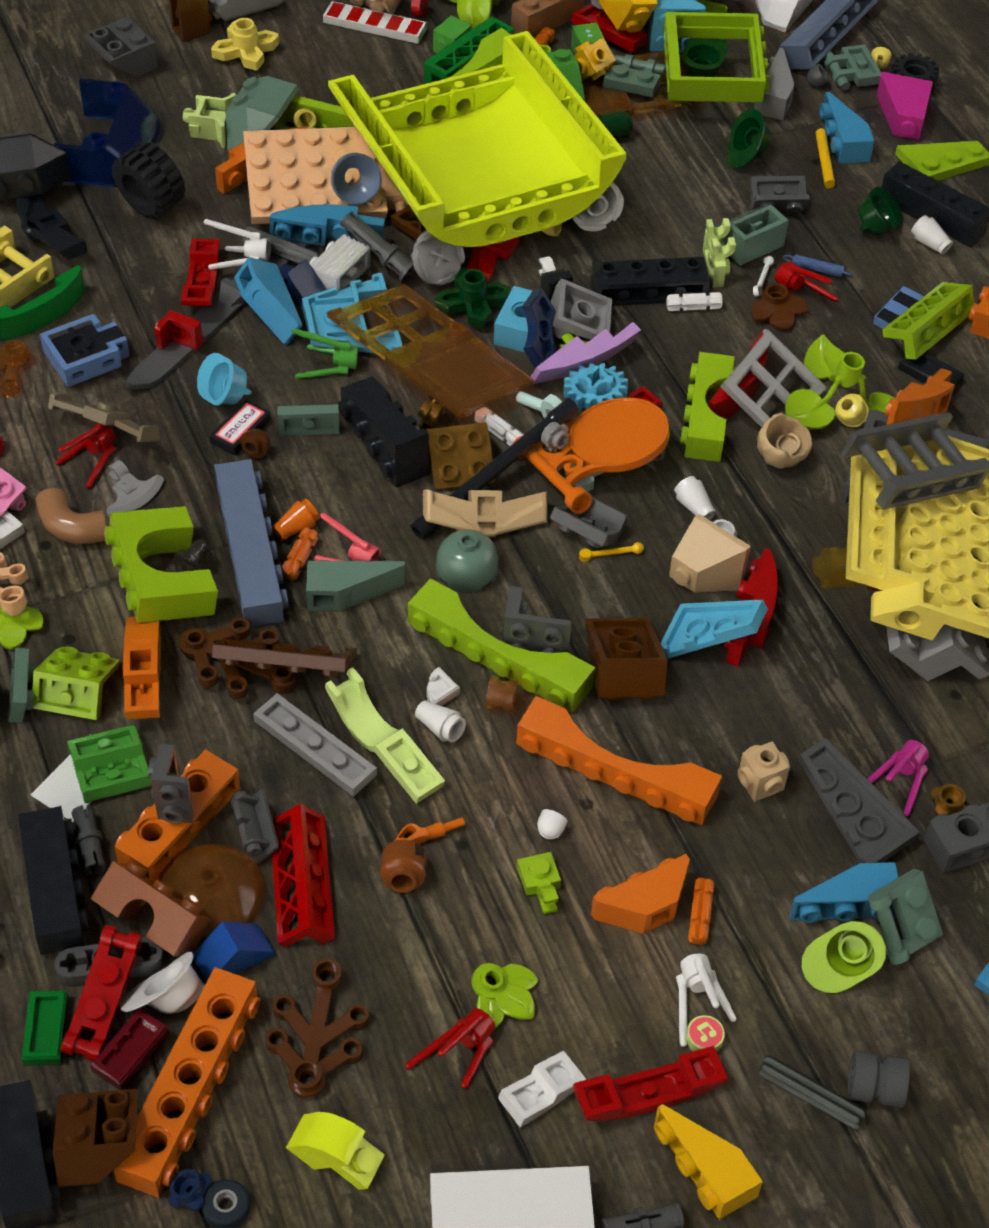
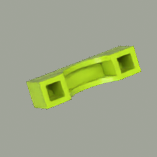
M699 352L698 364L692 363L689 380L695 381V384H689L686 400L692 402V405H686L683 423H689V427H682L680 444L686 445L684 457L715 462L721 461L726 419L716 415L708 405L720 386L733 372L735 356Z

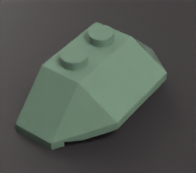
M270 76L261 78L251 77L244 81L243 87L232 98V103L225 112L227 149L230 150L244 143L243 131L270 130L280 119L299 90L298 86Z

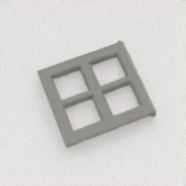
M769 329L763 330L761 338L720 386L761 427L770 418L762 408L773 394L784 404L786 403L790 393L781 384L792 370L811 387L809 390L819 395L827 391L826 386ZM769 346L787 363L776 378L757 361ZM749 370L767 387V390L756 403L738 386Z

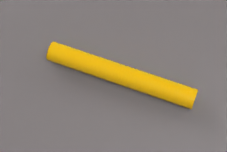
M820 128L815 134L824 186L830 189L835 186V179L826 130Z

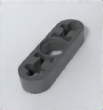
M147 937L142 938L129 978L155 974L164 964L163 949ZM99 944L68 948L61 951L54 962L58 980L66 986L85 985L90 971L88 959H92L93 962ZM113 946L110 955L122 958L124 949ZM150 951V961H143V952ZM69 963H77L75 972H68Z

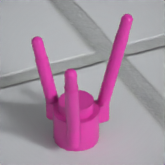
M909 740L900 751H895L888 761L867 778L873 783L892 766L894 767L886 776L887 781H892L899 772L907 776L915 774L903 813L905 817L910 816L922 779L928 771V768L924 765L929 758L928 749L916 740Z

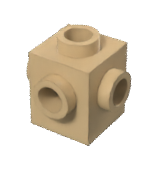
M773 741L761 746H751L742 753L738 778L754 802L784 791L790 770L789 760L783 752H779Z

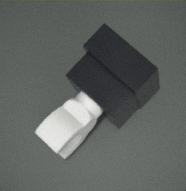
M548 256L539 258L542 269L538 271L541 276V288L551 301L555 287L562 278L573 283V276L569 270L565 271L564 268L556 270L552 258Z

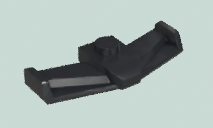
M41 194L14 198L22 222L21 229L29 239L36 242H44L68 260L87 253L86 241L69 233L71 232L69 223L57 209L47 213Z

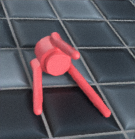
M321 513L320 517L353 542L348 551V557L351 558V561L379 560L380 548L362 540L326 513ZM320 555L314 557L315 561H344Z

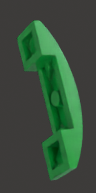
M77 265L55 277V288L15 310H12L7 305L1 307L0 341L17 338L39 330L57 320L71 309L85 291L82 268Z

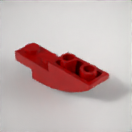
M767 548L764 549L759 559H753L748 571V576L750 577L748 581H741L736 594V598H739L740 601L763 600L768 608L757 633L725 642L724 648L728 649L726 663L737 667L750 644L763 648L772 622L778 589L777 570L772 551Z

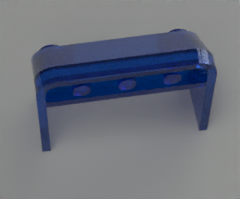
M80 78L79 85L84 116L114 119L108 134L91 133L84 138L81 146L54 143L53 145L67 152L73 178L66 182L117 187L112 175V164L118 157L141 141H149L155 144L161 129L160 118L125 83Z

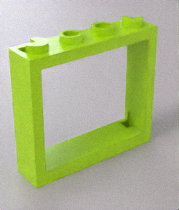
M665 12L663 39L668 101L763 102L764 92L769 91L770 76L765 75L768 70V59L763 58L766 52V42L762 41L764 26L759 25L758 14ZM678 38L748 39L752 78L681 76Z

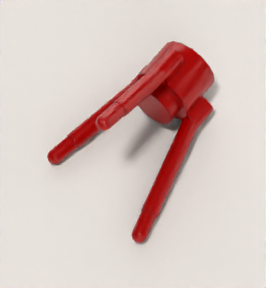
M792 262L783 263L775 274V281L784 285L790 295L792 294L789 290L796 291L802 285H805L835 302L838 300L837 296L809 281L804 276L826 284H832V279L798 267Z
M98 423L91 430L59 447L58 451L60 453L69 451L57 459L55 463L56 465H61L84 448L92 454L103 453L86 483V487L91 488L109 456L116 451V448L112 445L116 441V435L110 426Z
M479 1008L472 1009L465 1018H461L451 1029L405 1064V1068L410 1070L438 1048H440L438 1055L442 1057L459 1042L468 1048L478 1046L461 1083V1088L466 1089L474 1077L485 1052L494 1043L490 1037V1034L495 1030L494 1021L483 1010Z

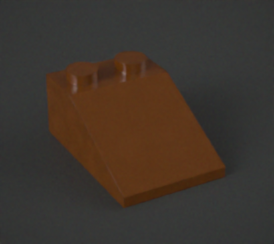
M650 618L585 619L590 662L592 666L596 667L594 685L599 698L618 700L622 697H637L647 700L655 696H665L668 660Z

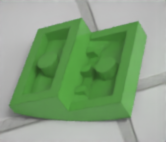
M134 724L67 741L84 803L152 786L151 779L148 777L149 768L143 754L142 743Z

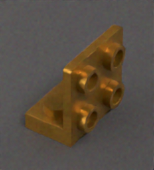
M487 422L426 430L429 433V454L434 488L436 490L459 488L493 460ZM493 479L488 484L494 483L496 479Z

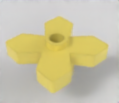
M239 18L233 21L227 28L228 39L217 40L212 46L211 52L212 58L221 61L240 57L243 67L258 70L264 63L263 52L274 51L278 46L279 34L269 30L257 32V27L253 20Z

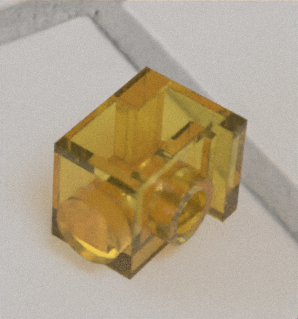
M847 547L821 549L820 557H813V574L819 577L821 588L859 586V583L846 579Z

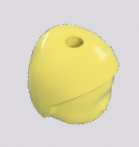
M848 394L838 401L835 415L841 423L848 427L861 426L866 421L869 412L867 402L861 395Z

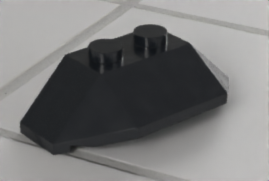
M31 133L0 138V200L43 194L73 178L66 150L60 147L57 148L50 142Z

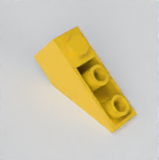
M663 1104L658 1106L654 1122L655 1133L663 1145L668 1144L676 1155L675 1161L680 1172L685 1177L690 1176L698 1188V1197L707 1210L712 1209L720 1220L758 1198L763 1181L740 1148Z

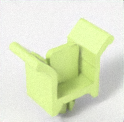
M231 93L224 98L196 95V110L186 108L183 111V121L189 123L190 137L216 140L221 144L222 148H226L225 112L236 94Z

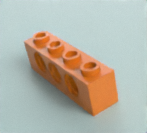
M206 749L197 759L194 758L187 764L184 773L181 775V777L189 779L194 810L193 822L170 823L158 819L155 803L153 806H148L141 813L137 823L129 831H124L117 839L114 847L119 863L127 864L129 860L138 863L148 870L146 876L155 882L231 800L233 794L241 789L238 769ZM152 838H158L155 841H148Z

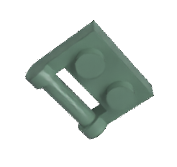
M912 869L868 896L871 909L877 913L888 947L886 955L890 964L898 965L906 962L912 953L943 935L923 871ZM891 904L893 905V908H894V911H895V914H896V917H897V920H898V923H899V926H900V929H901V932H902V935H903V938H904V939H902V940L900 939V936H899V933H898V930H897V927H896V924H895V921H894V918H893V915H892V912H891V909H890V905H891Z

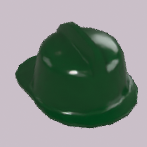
M690 38L682 53L684 69L687 75L690 77H714L727 55V41L725 39Z
M748 109L742 112L733 124L726 152V162L731 168L739 169L747 165L752 159L759 157L770 143L771 132L764 123L762 113L757 109Z
M877 186L873 188L858 208V215L863 222L859 228L860 231L868 229L875 235H881L891 229L895 230L902 221V212L898 203L882 187Z

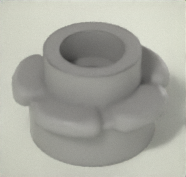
M551 422L545 427L541 435V441L548 447L549 451L562 449L567 445L569 441L568 426Z

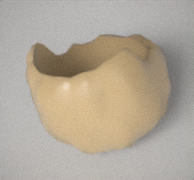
M783 413L774 414L766 420L758 433L757 449L764 457L766 464L772 465L777 469L791 468L806 459L812 449V437L809 430L797 419H791Z

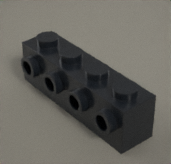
M900 161L884 174L882 188L894 197L901 212L916 220H919L924 215L929 218L933 217L949 237L970 248L986 234L989 223L988 206Z
M705 257L592 262L590 284L592 291L611 298L612 306L666 303L669 294H679V297H682V294L706 293L707 296L710 277Z
M62 806L18 814L35 938L40 955L85 946L83 932L90 930L86 909L79 910L78 901L85 900L81 878L74 879L73 870L80 869L76 848L70 849L69 840L75 839L72 819H64Z

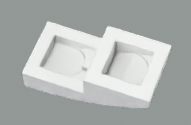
M563 1050L535 1065L532 1073L527 1077L502 1089L498 1099L521 1128L570 1096L574 1092L573 1083L586 1080V1078Z

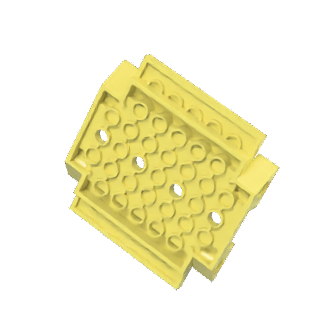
M948 436L966 460L972 461L986 458L989 461V449ZM935 440L925 441L942 465H953ZM911 445L901 446L918 470H930ZM887 449L877 451L894 475H906ZM863 455L852 456L846 579L882 590L874 592L871 596L870 621L932 641L944 624L989 639V473L978 489L882 510L876 499L883 489V481Z

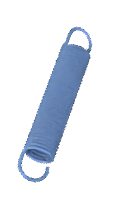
M795 254L792 263L798 267L833 275L834 277L841 278L842 273L853 275L852 273L844 272L843 265L802 255L799 256L798 254Z

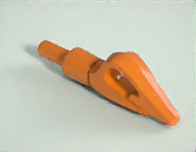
M461 817L444 824L439 821L423 828L410 823L400 831L395 840L406 839L422 844L428 840L446 836L445 832L465 826V820ZM412 833L408 838H404L406 834Z

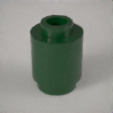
M625 110L598 115L599 120L615 139L629 136V131L633 129L631 115L626 114Z

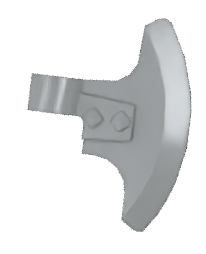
M117 460L109 466L112 470L109 475L116 482V485L112 487V492L116 495L117 500L107 508V516L110 517L111 512L135 511L141 508L158 493L164 478L157 474L146 481L138 480L129 473L128 468L122 461Z

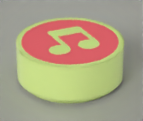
M707 1015L694 1018L689 1023L686 1033L687 1044L692 1051L714 1046L717 1052L722 1047L725 1036L722 1024L716 1018Z

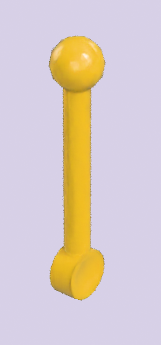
M636 542L628 547L597 551L584 548L579 552V559L583 562H588L592 557L630 552L639 555L644 551V546L642 543Z

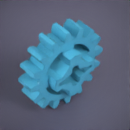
M589 363V368L579 365L578 372L570 370L569 377L564 378V398L572 399L577 404L579 410L582 408L588 409L606 400L627 398L628 379L624 378L623 371L616 373L615 366L608 369L605 368V363H601L600 366Z

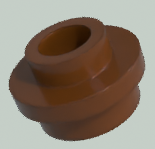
M260 429L247 430L240 439L242 449L252 458H263L269 451L270 439Z

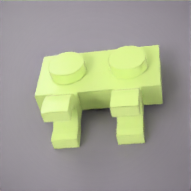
M724 218L720 227H714L712 219L706 220L707 229H705L703 254L712 288L724 287L725 276L730 274V262L727 257L734 253L736 243L734 237H728L726 245L722 239L730 232L729 218Z

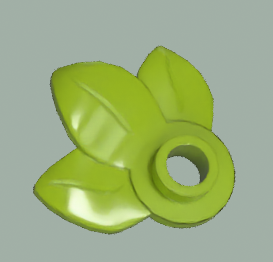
M26 605L25 610L21 614L11 616L4 612L0 606V644L4 648L14 650L20 647L26 639L27 630L36 631L43 628V616L38 609Z
M485 963L477 967L471 978L473 990L478 996L476 1008L483 1010L492 1018L495 1028L501 1023L504 1015L520 1020L533 1019L535 1005L532 995L528 990L538 983V978L530 969L518 964H509L501 968L493 963ZM485 977H493L496 981V985H490L489 983H487Z

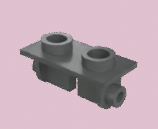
M260 789L253 796L247 795L245 791H238L233 794L231 807L234 809L237 821L242 822L238 826L243 842L242 849L248 853V856L252 857L254 866H257L279 848L278 839L264 789Z

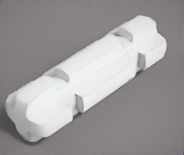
M710 292L707 296L706 293L682 294V297H679V294H669L666 299L667 310L670 312L680 311V308H683V311L706 310V307H710V310L721 309L723 303L720 292Z
M482 406L475 412V421L478 423L487 422L488 431L504 442L507 440L506 444L509 446L513 444L516 438L524 435L517 429L513 430L514 427L497 414H493V411L486 406Z

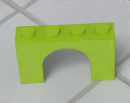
M186 506L110 513L109 526H105L104 529L105 542L107 545L112 546V562L114 567H119L120 587L126 588L128 610H133L137 623L215 615L218 590L210 569L164 572L156 570L142 561V559L154 554L191 551L193 524Z

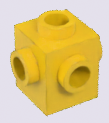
M604 38L599 39L593 44L586 41L575 48L577 54L574 56L579 64L582 81L590 76L592 80L597 79L606 73L604 69L606 66L616 61Z

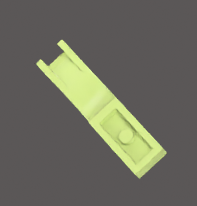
M353 667L347 670L349 678L347 681L337 687L331 680L325 684L327 693L352 736L363 747L376 753L416 804L444 786V778L403 728L398 730L391 727L379 715L369 699L364 680Z

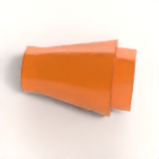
M304 499L301 502L297 500L281 519L272 526V530L279 540L283 542L287 538L301 533L305 527H315V522L320 519V516L308 499Z

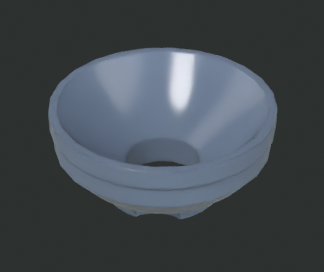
M349 153L339 158L334 164L330 176L335 194L342 201L353 205L364 204L373 199L378 193L382 181L381 171L377 163L371 157L362 153ZM350 168H357L360 173L358 181L353 184L347 183L345 181L346 171Z

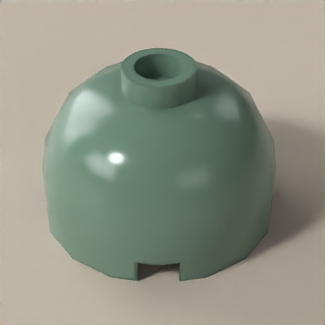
M471 529L458 530L451 533L440 544L436 555V573L439 580L442 578L451 590L461 593H477L483 590L484 585H487L490 581L492 584L497 578L499 572L497 548L491 539L480 531Z

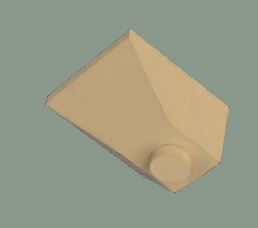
M698 513L672 555L669 577L674 579L677 584L685 586L694 593L738 591L739 585L745 577L751 546Z

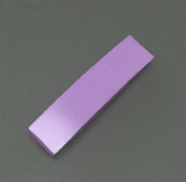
M632 322L614 337L604 329L586 344L577 335L537 366L529 381L532 384L557 380L569 376L570 370L578 372L579 365L585 368H589V363L597 365L632 344L641 329Z

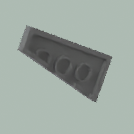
M826 738L800 754L799 763L859 863H884L918 839L920 831Z

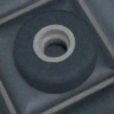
M226 1179L213 1183L206 1190L203 1197L205 1203L202 1206V1211L209 1225L214 1228H237L247 1219L250 1212V1199L247 1190L242 1184ZM222 1200H231L233 1203L231 1208L226 1210L220 1209L219 1204Z

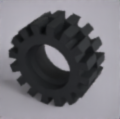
M909 53L908 57L903 54L900 58L897 57L895 59L891 73L933 81L931 92H934L939 75V66L936 65L935 60L929 61L930 57L928 56L922 58V54L918 53L917 56H914L913 53Z

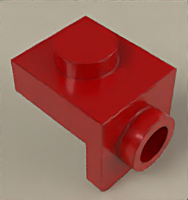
M170 310L155 325L154 334L156 335L157 348L164 350L172 340L195 350L203 344L201 322L192 317Z

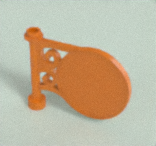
M615 398L591 406L578 417L565 423L569 429V441L562 448V451L558 452L555 449V451L546 452L544 450L546 445L540 441L519 459L527 458L565 495V505L574 514H581L591 506L592 496L583 487L573 486L583 478L596 473L629 471L654 460L668 444L670 437L668 419L661 408L643 399ZM564 468L565 475L568 477L564 478L559 473L560 469Z

